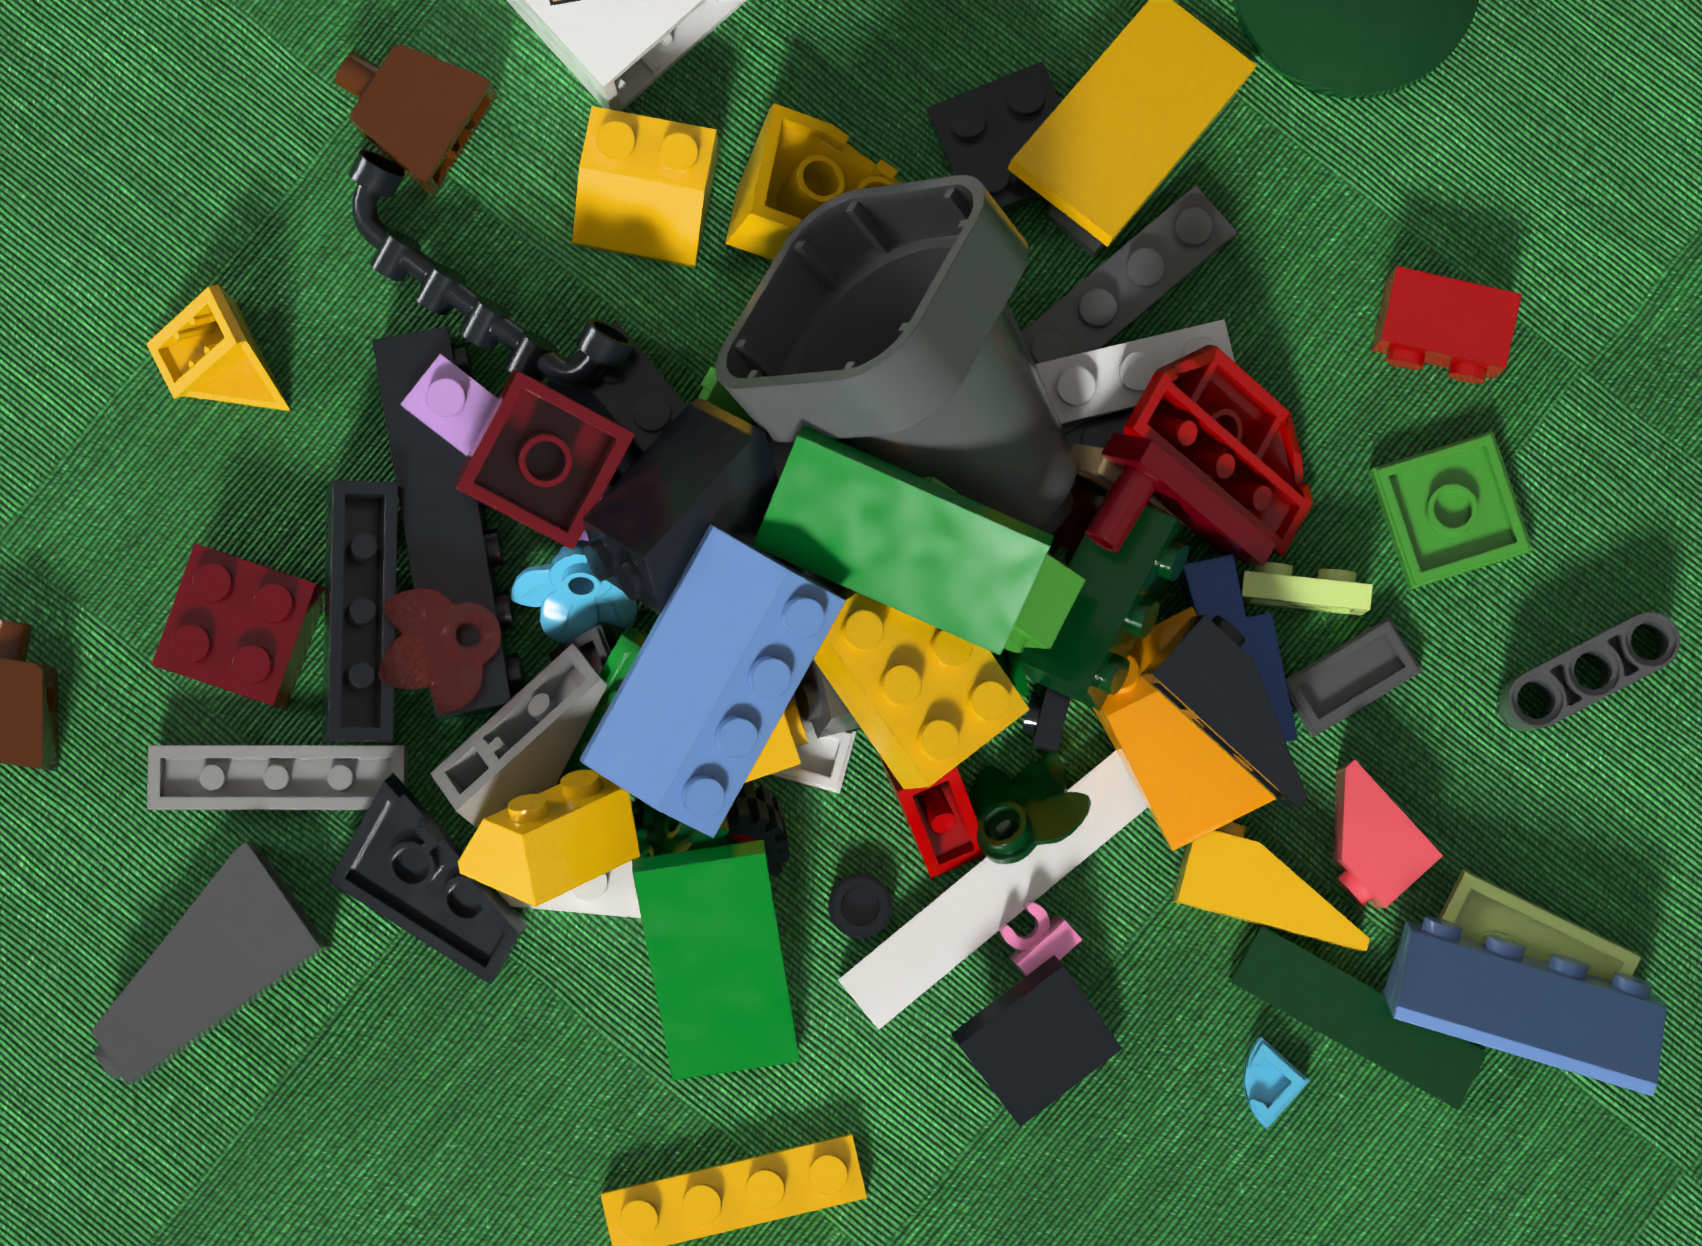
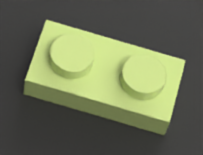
M1266 562L1264 566L1254 564V572L1244 571L1238 576L1243 603L1358 616L1365 614L1371 609L1373 584L1356 583L1357 573L1353 571L1318 569L1317 578L1292 576V565Z

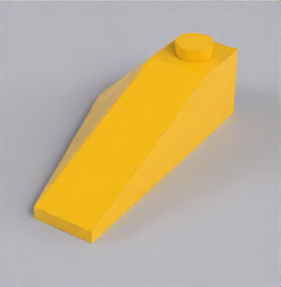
M773 103L738 185L725 244L774 260L791 232L815 209L849 191L902 183L895 178L898 171L882 159L877 164L847 144L846 142L850 136L833 124Z

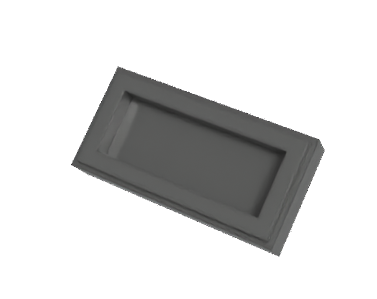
M1387 617L1288 677L1286 684L1291 706L1310 737L1313 738L1422 672V669L1390 617Z

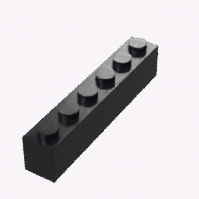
M448 326L373 339L395 480L398 482V498L435 717L441 720H448L499 711L516 695V692L521 691L526 686L520 654H509L505 629L515 628L509 590L498 592L494 567L505 565L500 532L498 528L488 529L484 509L486 504L459 491L454 486L453 481L467 456L401 406L402 401L439 354L443 355L473 379L468 345L466 342L456 344V338Z

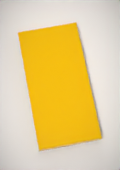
M1148 0L1013 157L1007 169L1108 247L1248 80L1257 65L1173 0Z

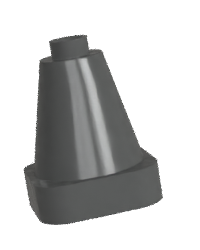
M955 175L858 189L846 192L827 201L803 219L782 245L725 340L716 361L718 381L754 422L765 431V434L774 441L795 442L802 426H806L919 477H935L960 495L1049 534L1054 533L1065 522L1072 510L1073 494L1071 488L1077 474V460L1008 303V299L1026 268L1029 257L1028 244L984 185L973 176Z

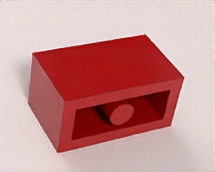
M1396 266L1386 280L1371 351L1387 354L1385 361L1397 367L1420 370L1423 369L1424 363L1449 368L1447 376L1452 379L1467 383L1483 384L1486 377L1495 378L1507 366L1522 294Z

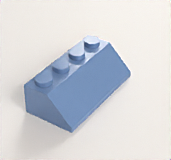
M709 524L579 760L657 811L714 838L846 600L819 581Z
M1425 916L1423 924L1409 920L1405 921L1383 992L1393 1019L1654 1096L1658 1083L1667 1007L1656 994L1651 993L1653 984L1638 977L1619 972L1614 973L1612 981L1587 974L1590 967L1588 964L1560 954L1552 953L1549 962L1524 955L1526 946L1501 936L1488 935L1486 943L1462 937L1463 927L1437 917Z

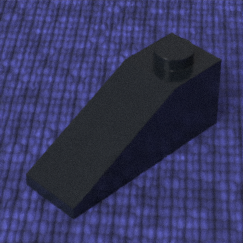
M1206 615L1191 617L1140 675L1281 804L1299 808L1307 799V795L1254 659L1241 648L1246 639L1232 624L1219 615H1216L1212 620Z

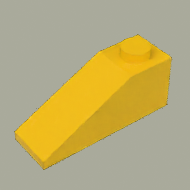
M1230 822L1186 844L1172 902L1345 948L1367 951L1370 938L1260 842L1244 838L1246 826Z

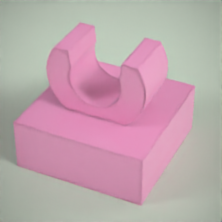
M1030 900L1023 905L1035 920V927L1029 935H1016L1014 930L1006 923L999 927L1002 938L1010 946L1017 949L1009 958L1025 976L1029 975L1054 955L1060 961L1082 941L1081 937L1064 919L1055 915L1049 920L1047 912L1040 905Z

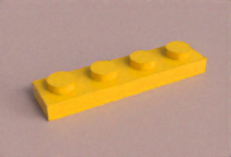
M853 1133L618 1188L600 1194L612 1246H668L867 1198Z

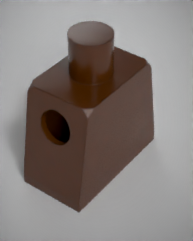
M396 44L391 49L381 67L358 53L351 52L341 64L335 77L336 85L359 98L350 115V120L357 131L387 158L397 164L421 188L433 196L497 98L491 82L486 78L401 44Z
M0 620V763L57 771L59 763L57 669L43 664L26 662L32 625Z

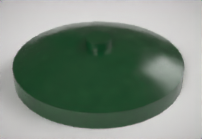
M1232 0L1238 22L1254 50L1271 68L1284 78L1304 89L1321 95L1344 99H1369L1386 96L1406 89L1426 78L1440 67L1453 53L1466 34L1474 18L1479 0Z

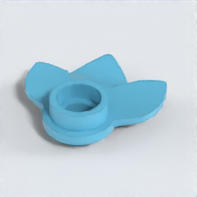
M578 540L573 550L563 546L551 564L526 568L516 577L512 586L511 600L529 607H541L540 623L542 629L548 637L559 643H567L594 628L597 622L620 628H628L633 625L637 616V600H630L622 590L606 580H599L592 572L584 551L585 545L590 543L586 540Z

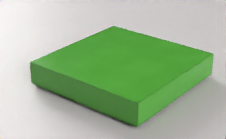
M1493 430L1372 468L1369 471L1409 591L1533 551Z

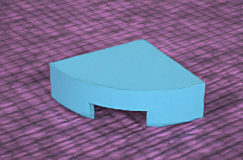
M1259 1036L1246 1057L1243 1070V1088L1250 1110L1258 1122L1267 1129L1310 1080Z

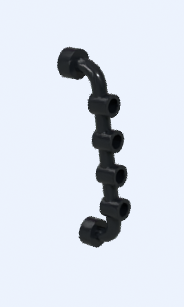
M369 150L359 151L348 172L350 178L357 183L352 199V214L358 232L370 245L377 249L370 262V265L377 272L400 282L404 281L409 273L421 282L415 299L422 306L440 315H449L452 307H454L467 317L460 329V333L473 344L492 350L498 341L512 351L505 365L511 373L516 368L540 382L543 376L564 387H581L596 380L607 366L612 368H621L634 346V342L618 328L598 319H588L576 341L578 348L585 354L577 361L565 360L556 353L557 347L552 342L524 329L511 319V313L505 307L491 299L480 296L465 284V278L457 271L443 264L436 263L421 252L420 244L413 238L385 225L377 213L379 196L394 197L405 176V172L397 164L382 155Z

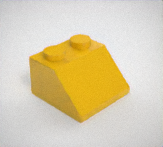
M591 106L579 165L572 238L573 245L696 268L720 150L717 129Z
M578 770L566 774L561 778L560 784L541 793L516 797L508 803V808L482 820L458 860L460 874L534 907L556 898L632 861V859L640 857L629 792L599 775L594 770Z

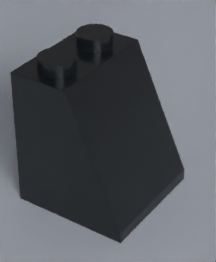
M701 398L690 402L583 518L590 542L585 545V556L595 576L599 580H606L622 590L630 600H638L660 615L709 524L753 546L778 484L765 431ZM762 551V552H764V553H766V554H768V555L774 557L775 559L778 558V557H776V556H774V555H771V554H769V553H767V552H765V551Z

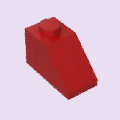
M879 755L891 788L931 878L984 856L977 843L978 821L957 766L930 787L903 789Z

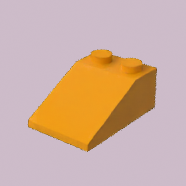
M1193 607L1154 625L1145 638H1137L1127 657L1130 661V667L1123 686L1117 694H1108L1100 711L1093 708L1172 851L1276 799L1140 675L1191 617L1198 616Z

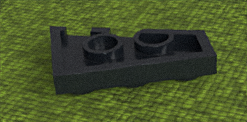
M394 773L386 778L329 882L490 985L500 975L527 928L526 923L496 889L460 874L458 860L463 851Z

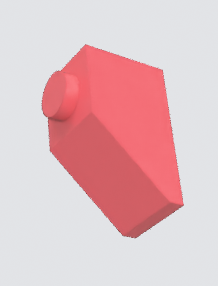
M1354 759L1345 762L1336 771L1333 862L1343 872L1336 880L1345 892L1361 907H1364L1370 901L1375 908H1387L1443 855Z

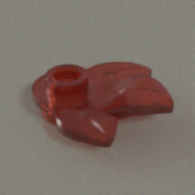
M420 588L404 591L392 596L383 604V609L388 619L402 635L395 639L382 659L378 672L380 680L403 690H418L430 687L435 707L441 714L455 711L467 705L481 688L482 664L493 657L500 645L501 629L495 615L489 609L477 603L465 602L454 605L447 597L434 589ZM470 624L478 630L480 637L476 646L468 648L458 643L456 630L460 625Z

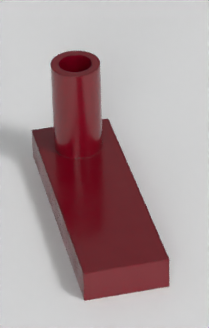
M1116 432L1112 434L1101 455L1116 466L1120 473L1084 532L1090 540L1104 549L1118 553L1150 498L1153 497L1223 556L1233 555L1236 560L1265 565L1276 546V543L1153 439Z

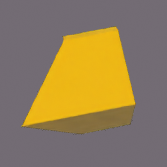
M219 284L208 286L146 344L174 399L191 397L291 411L236 301Z

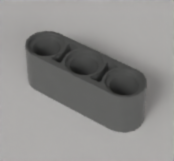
M1646 612L1623 620L1507 681L1502 685L1497 695L1496 706L1499 716L1507 726L1516 731L1529 732L1553 725L1668 665L1675 659L1680 649L1678 628L1670 618L1656 612ZM1636 627H1644L1655 636L1657 642L1656 653L1650 660L1639 657L1632 648L1631 635ZM1581 655L1594 659L1599 665L1601 678L1594 689H1587L1576 680L1574 666ZM1525 684L1538 688L1543 694L1545 707L1541 716L1537 719L1524 715L1519 709L1517 697L1521 687Z

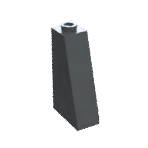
M245 842L234 850L90 1031L99 1043V1046L94 1048V1054L103 1069L114 1080L122 1077L127 1085L142 1082L330 948L258 843Z

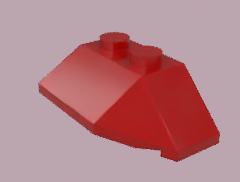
M1208 344L1155 371L1126 422L1123 434L1153 439L1276 543L1272 553L1284 556L1313 504L1309 484L1303 482L1302 456L1290 411L1220 348Z

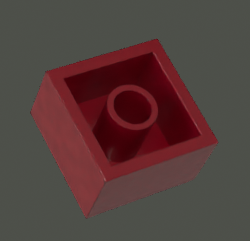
M514 368L453 483L459 491L573 550L585 529L583 518L600 501L635 433Z
M194 543L151 665L287 711L325 603V589L316 583Z

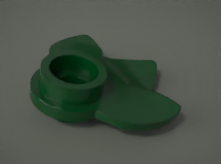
M1055 753L1043 756L1013 778H1010L1005 772L996 767L985 766L976 778L969 798L974 813L979 818L977 826L978 846L989 860L998 864L1018 862L1026 858L1037 845L1057 843L1064 840L1083 823L1091 806V800L1088 795L1078 792H1067L1066 774L1060 759ZM1017 830L1010 838L1003 840L1009 832Z

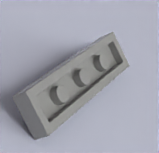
M148 745L147 809L368 810L384 780L392 773L408 789V747L405 745Z

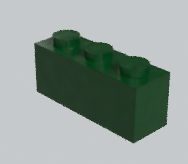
M1146 506L1118 553L1104 549L1084 534L1067 567L1086 580L1051 649L1025 647L1018 659L1032 681L1099 711L1108 694L1115 695L1118 693L1126 680L1130 667V661L1127 657L1137 638H1145L1156 622L1159 613V603L1157 600L1168 580L1175 581L1186 564L1189 547L1186 545L1188 541L1177 518Z

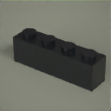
M332 480L327 488L322 742L388 743L393 741L398 482Z

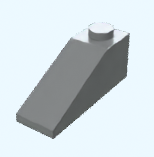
M572 643L430 773L455 811L478 829L484 818L508 808L507 805L512 799L526 794H538L556 786L607 687L606 682L581 650Z

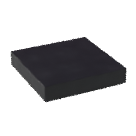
M1055 955L951 1033V1036L1020 1127L1122 1050L1120 1044Z

